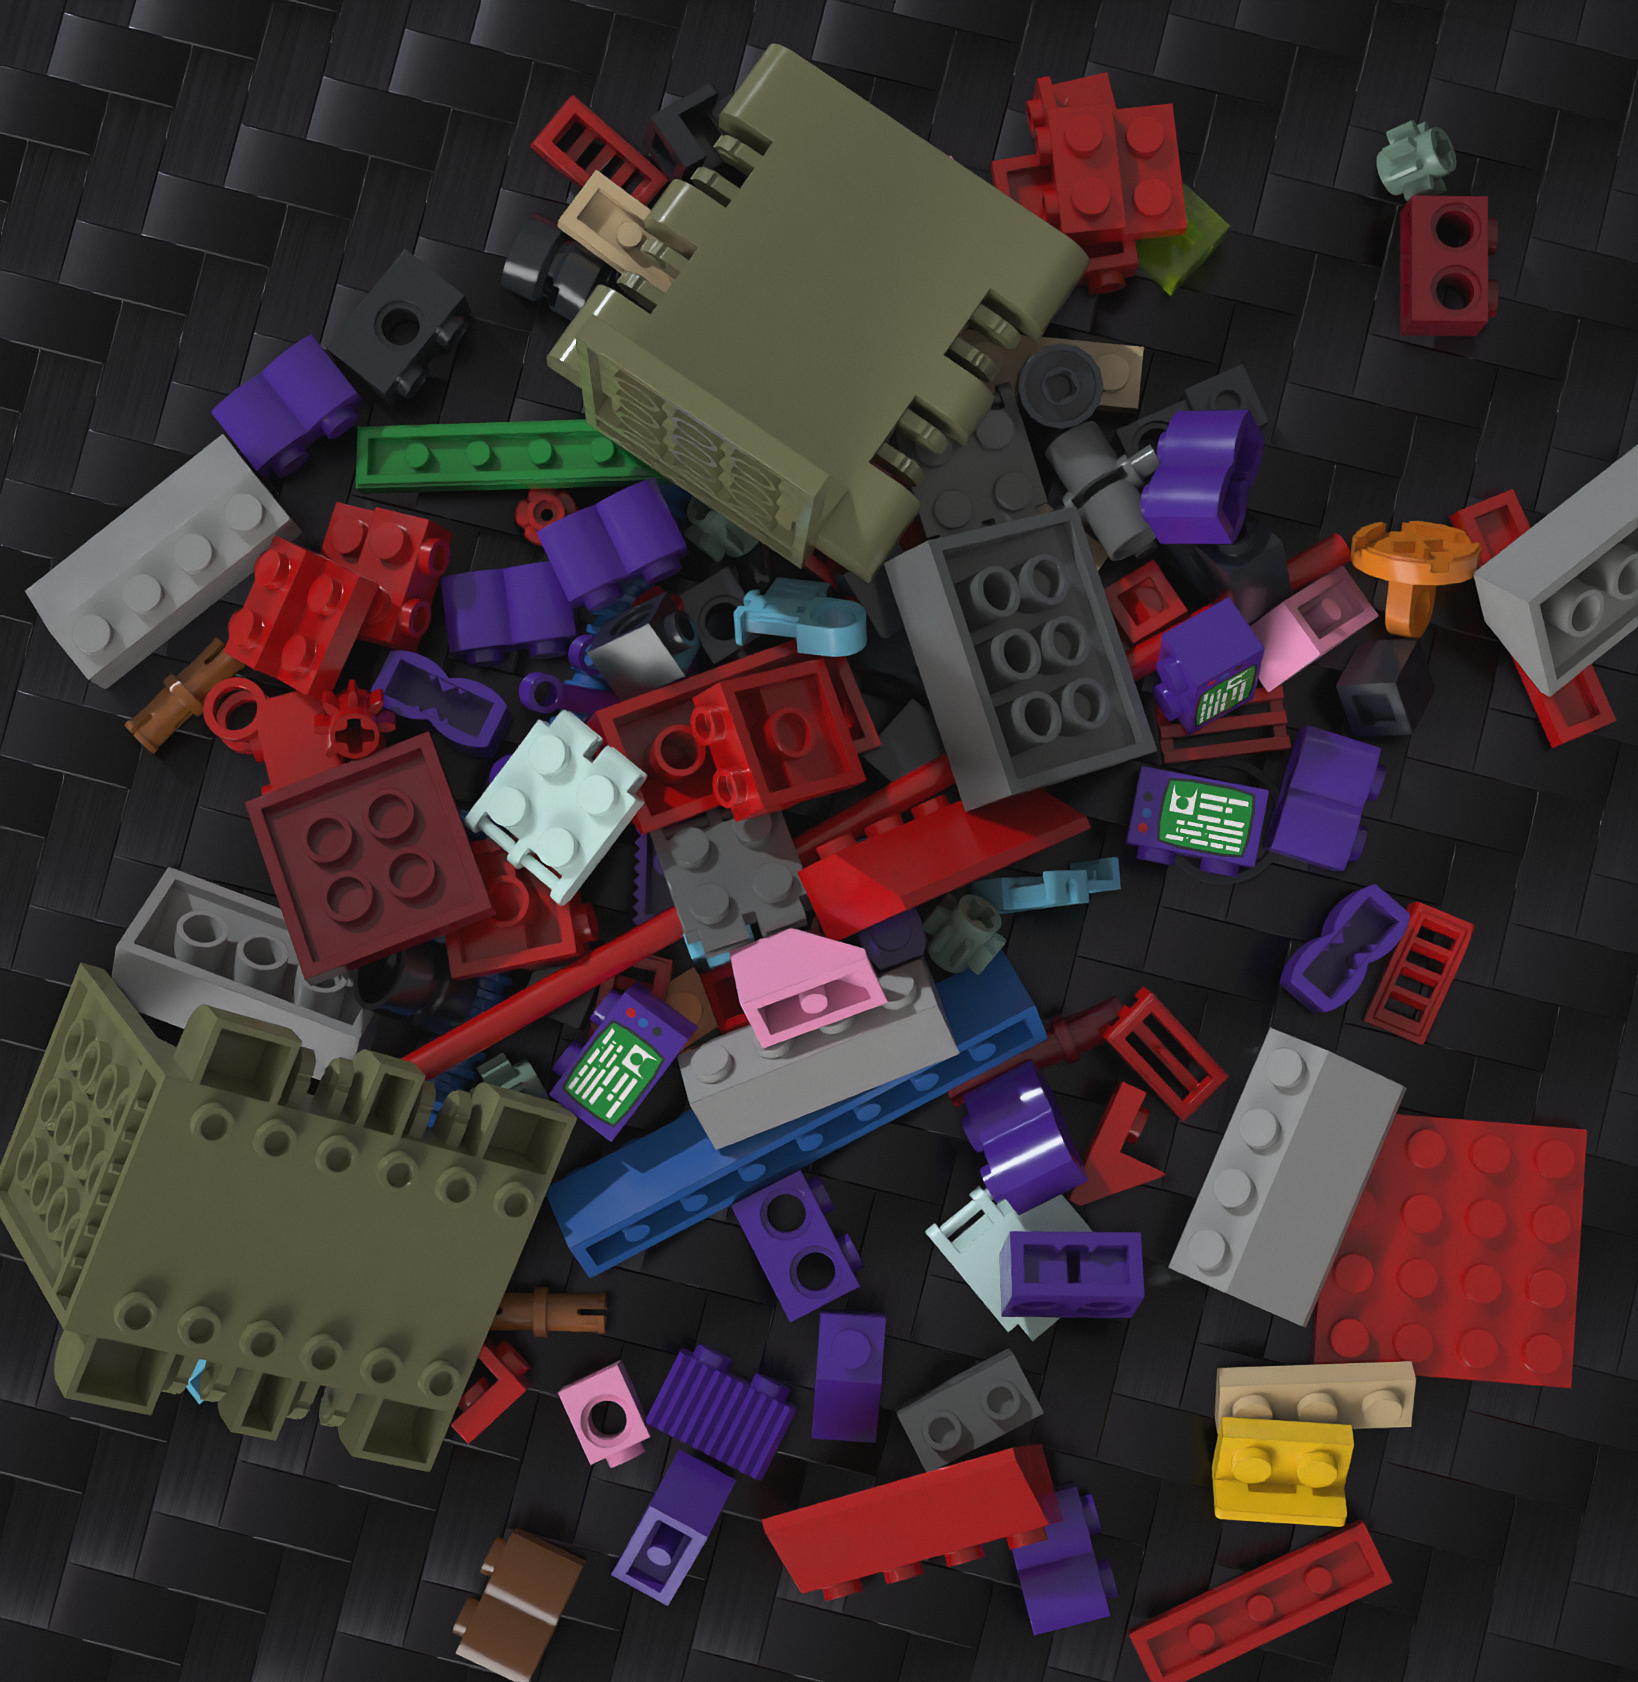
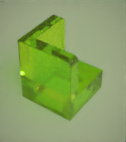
M1185 183L1182 184L1187 220L1185 235L1135 241L1139 261L1138 266L1170 296L1222 244L1230 227Z

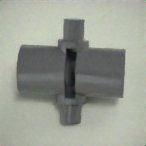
M1094 421L1079 424L1055 439L1047 448L1045 456L1068 492L1061 497L1063 504L1052 511L1076 506L1083 528L1089 524L1112 561L1122 560L1133 554L1139 560L1152 554L1158 548V544L1155 541L1157 537L1150 525L1144 521L1140 505L1142 495L1140 489L1146 486L1144 479L1154 473L1159 466L1157 452L1152 445L1149 444L1130 458L1126 454L1118 457L1098 424Z

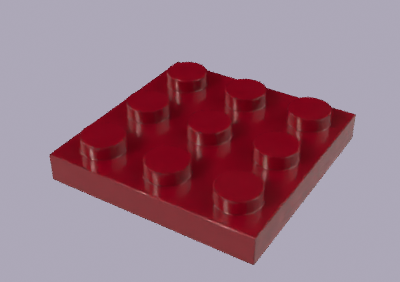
M429 731L371 753L366 757L358 758L245 802L304 980L310 986L497 914L437 746Z

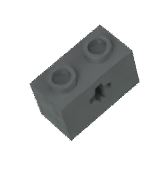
M1010 1348L896 1407L897 1416L926 1472L936 1470L1044 1414Z

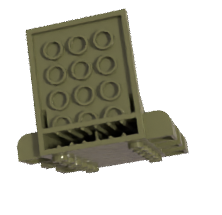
M770 44L719 115V128L731 136L721 135L713 146L726 163L748 176L741 188H738L714 170L705 167H698L690 178L696 187L679 179L672 180L644 220L645 231L658 240L653 238L647 239L640 248V251L651 265L662 270L675 279V281L665 293L637 273L624 271L616 282L619 287L632 299H635L639 304L650 310L651 314L613 289L604 285H597L547 355V363L550 368L582 389L586 423L800 569L816 548L870 584L918 515L921 507L918 499L909 490L873 466L874 463L894 477L899 478L900 481L913 487H919L926 477L919 464L888 444L897 430L924 450L935 454H942L949 444L946 437L940 431L965 447L991 410L995 400L993 393L980 380L992 382L999 370L989 356L980 352L961 338L968 328L971 327L997 346L1014 350L1022 338L1015 329L1017 328L1038 342L1085 274L1090 261L1084 250L1068 236L795 52L778 44Z
M80 963L0 1165V1218L64 1329L58 1344L54 1364L55 1380L64 1398L152 1415L161 1391L172 1394L182 1393L188 1385L189 1378L192 1377L198 1359L206 1360L200 1379V1400L218 1402L220 1416L230 1432L276 1441L285 1418H304L307 1412L310 1411V1405L313 1404L320 1385H323L326 1388L324 1396L321 1398L319 1409L320 1424L338 1427L340 1440L352 1457L430 1472L577 1117L560 1103L483 1082L474 1087L470 1093L461 1090L450 1092L443 1101V1107L440 1108L433 1127H429L427 1124L431 1117V1110L434 1109L436 1098L435 1083L425 1081L426 1075L412 1062L366 1049L358 1052L352 1060L342 1057L332 1059L327 1068H325V1074L322 1075L315 1095L306 1094L311 1083L310 1080L314 1076L313 1073L316 1065L315 1050L302 1047L303 1041L292 1029L202 1004L191 1014L179 1044L175 1047L156 1037L105 969Z

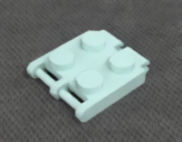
M566 710L560 712L552 724L542 720L537 721L464 820V825L471 831L478 833L482 830L509 853L507 861L516 869L526 867L552 889L550 897L560 906L565 905L571 900L644 804V801L635 793L647 778V774L609 745L593 760V755L599 749L604 739L574 714ZM491 818L495 823L504 826L514 836H516L519 839L518 842L516 843L499 827H497L493 822H491ZM536 853L544 864L553 867L562 875L561 879L535 859L533 855Z
M978 1186L969 1194L973 1199L941 1227L938 1228L934 1223L925 1232L1004 1328L1009 1332L1019 1324L1029 1338L1034 1341L1060 1318L1001 1316L999 1253L1009 1232L1093 1231L1062 1194L1018 1215L1007 1200L995 1205L992 1202L993 1197L986 1188L983 1191ZM982 1209L985 1213L983 1216L966 1228L952 1242L947 1239Z

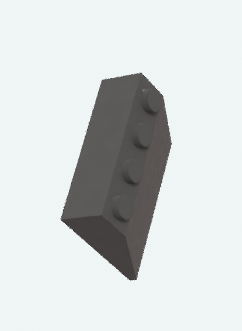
M1076 506L928 540L884 563L965 812L1157 751Z

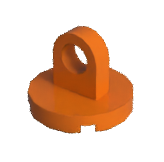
M1409 521V523H1402L1401 532H1386L1387 523L1383 524V522L1362 527L1352 538L1350 559L1354 567L1364 573L1389 581L1385 614L1387 631L1391 635L1404 638H1420L1425 632L1433 612L1436 585L1461 583L1474 578L1473 573L1480 568L1481 545L1478 542L1471 544L1469 537L1466 535L1467 533L1460 529L1436 523Z

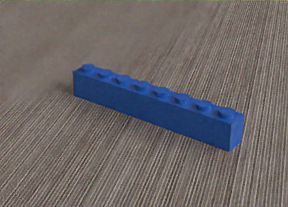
M1003 950L996 954L981 974L977 975L968 967L964 972L956 973L935 984L960 1054L718 1150H715L693 1109H689L682 1113L675 1121L644 1137L629 1140L619 1150L586 1167L570 1171L562 1180L550 1185L546 1192L547 1199L570 1251L589 1278L604 1272L1047 1040L1048 1037L1036 1006Z

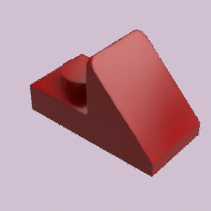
M1125 1082L1116 1083L1082 1157L1089 1181L1067 1191L1065 1199L1081 1206L1166 1175V1173L1120 1152L1124 1141L1133 1145L1137 1142L1146 1124L1150 1110L1141 1106L1146 1092Z

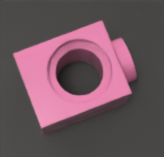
M622 1360L564 1386L558 1392L590 1465L606 1458L610 1468L645 1452L641 1441L651 1436L653 1428L645 1423L647 1414ZM601 1401L618 1403L626 1413V1427L616 1434L602 1433L593 1424L591 1417L593 1406Z

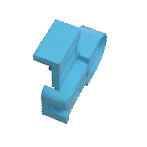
M777 577L765 595H760V590L749 591L744 597V606H738L734 611L736 643L740 646H743L751 633L792 637L796 639L798 653L830 657L855 654L861 651L867 644L865 608L854 601L832 598L831 583Z
M1118 857L1070 863L1071 870L1043 872L1044 883L1042 877L1033 876L971 882L972 895L987 900L999 914L1090 903L1089 893L1121 889Z

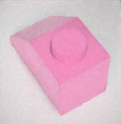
M1343 565L1286 599L1250 626L1265 648L1258 679L1268 692L1299 673L1379 616Z
M789 928L729 951L740 1005L762 1048L888 1003L886 993L864 948Z

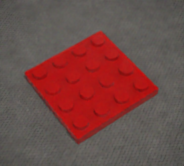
M1396 1114L1313 1309L1310 1365L1412 1361L1416 1376L1571 1388L1587 1130Z

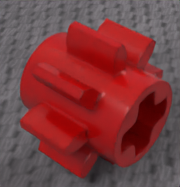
M355 679L349 681L347 689L340 691L336 695L327 690L322 693V706L328 714L324 713L313 716V733L329 735L325 742V756L330 758L339 753L344 757L351 758V761L366 757L373 751L376 752L386 748V740L381 732L396 730L395 713L380 711L384 704V693L381 688L369 693L364 689L358 688ZM352 718L361 719V726L355 728L348 727L347 720Z

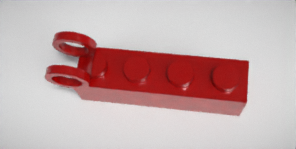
M233 677L217 683L206 696L203 714L206 724L211 731L221 738L233 751L241 754H253L257 763L265 762L270 784L262 786V795L351 761V758L344 757L339 753L330 758L325 756V742L329 735L313 733V716L328 713L323 708L322 701L309 697L298 690L269 698L251 680ZM234 690H244L229 696L220 706L216 717L218 702L225 694ZM249 702L257 703L256 716L248 726L240 730H229V718L238 706Z

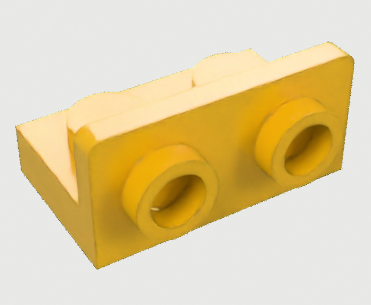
M1221 1417L1212 1465L1216 1517L1226 1520L1334 1527L1344 1526L1347 1517L1344 1487L1354 1448L1352 1425Z

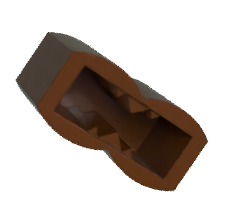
M519 1528L512 1532L508 1541L497 1536L480 1573L491 1577L480 1601L470 1596L468 1597L453 1628L452 1633L462 1637L456 1654L514 1682H531L587 1561Z

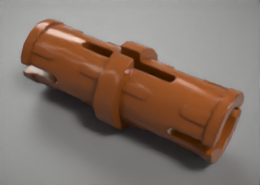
M217 636L177 676L171 672L163 680L166 686L141 711L124 724L131 733H135V738L153 754L193 714L197 717L203 714L206 696L217 683L231 678L246 666L244 663L223 652L226 644Z
M535 1286L534 1293L505 1292L498 1307L502 1309V1313L495 1315L489 1331H533L534 1337H548L549 1331L598 1332L599 1334H605L607 1316L580 1315V1310H607L606 1291H600L599 1293H550L548 1286Z

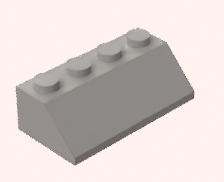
M222 434L25 592L50 633L86 678L98 686L107 689L253 573L256 559L262 552L269 549L275 535L292 542L303 531L226 436Z
M1638 445L1473 573L1485 622L1537 688L1549 697L1638 627Z
M168 867L116 946L111 978L136 1011L185 1029L193 1011L198 1006L205 1004L288 1027L303 1041L302 1047L315 1050L316 1065L313 1073L314 1076L312 1077L321 1080L322 1075L325 1074V1068H327L332 1059L342 1057L352 1060L361 1050H371L383 1019V1015L361 1008L356 1001L353 989L356 969L310 986L304 980L280 908Z
M925 955L876 973L886 993L888 1003L766 1048H762L750 1024L687 1048L680 1053L677 1058L689 1104L715 1150L960 1054Z
M1270 1028L1168 1268L1306 1328L1407 1088L1328 1050Z

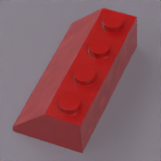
M794 639L595 711L586 725L604 739L595 753L596 758L609 745L647 774L646 780L635 793L644 801V804L631 820L641 835L721 806L713 792L712 781L717 768L709 745L704 746L696 740L691 728V714L695 709L692 698L719 682L823 658L857 755L882 745L846 656L830 657L798 653L797 642Z
M1042 789L965 812L959 790H956L960 801L950 804L946 794L940 795L910 809L915 820L904 824L900 813L894 814L864 828L868 839L858 844L851 832L816 848L821 860L797 873L826 938L839 941L1091 828L1088 819L1084 814Z
M1042 1444L1010 1448L762 1519L767 1537L801 1594L823 1589L825 1601L863 1591L860 1578L879 1572L884 1573L886 1584L922 1575L924 1570L921 1561L936 1556L945 1555L948 1567L986 1557L983 1543L1004 1537L1007 1538L1010 1550L1047 1540L1048 1537L1044 1526L1063 1521Z

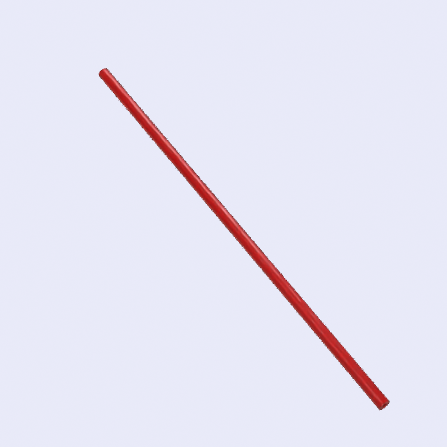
M1334 533L1286 560L1292 593L1351 561L1350 550L1339 534ZM1214 604L1206 605L1126 650L1125 654L1134 682L1157 670L1156 663L1159 659L1163 633L1212 607ZM946 752L792 838L802 868L804 869L821 860L816 848L851 832L856 840L866 834L864 828L894 814L900 813L901 815L956 784ZM675 906L669 907L401 1059L414 1063L426 1075L425 1081H429L683 938L684 932Z

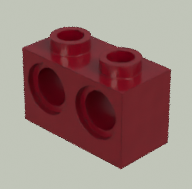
M1411 196L1401 211L1400 336L1475 337L1487 324L1488 317H1495L1498 306V283L1496 279H1488V255L1493 256L1496 252L1498 223L1496 217H1488V196ZM1448 224L1456 227L1463 236L1464 246L1454 248L1443 244L1437 236L1436 226ZM1446 285L1457 289L1463 297L1464 308L1451 310L1444 307L1437 298L1436 288Z

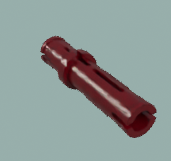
M1111 996L1109 999L1099 1002L1090 1008L1064 1018L1061 1013L1050 1017V1024L1043 1026L1048 1037L1047 1040L949 1090L948 1093L954 1108L965 1103L963 1094L1029 1060H1032L1039 1070L1065 1060L1070 1065L1080 1060L1079 1054L1107 1042L1098 1031L1106 1023L1113 1026L1120 1019L1116 1013L1122 1007L1117 996Z

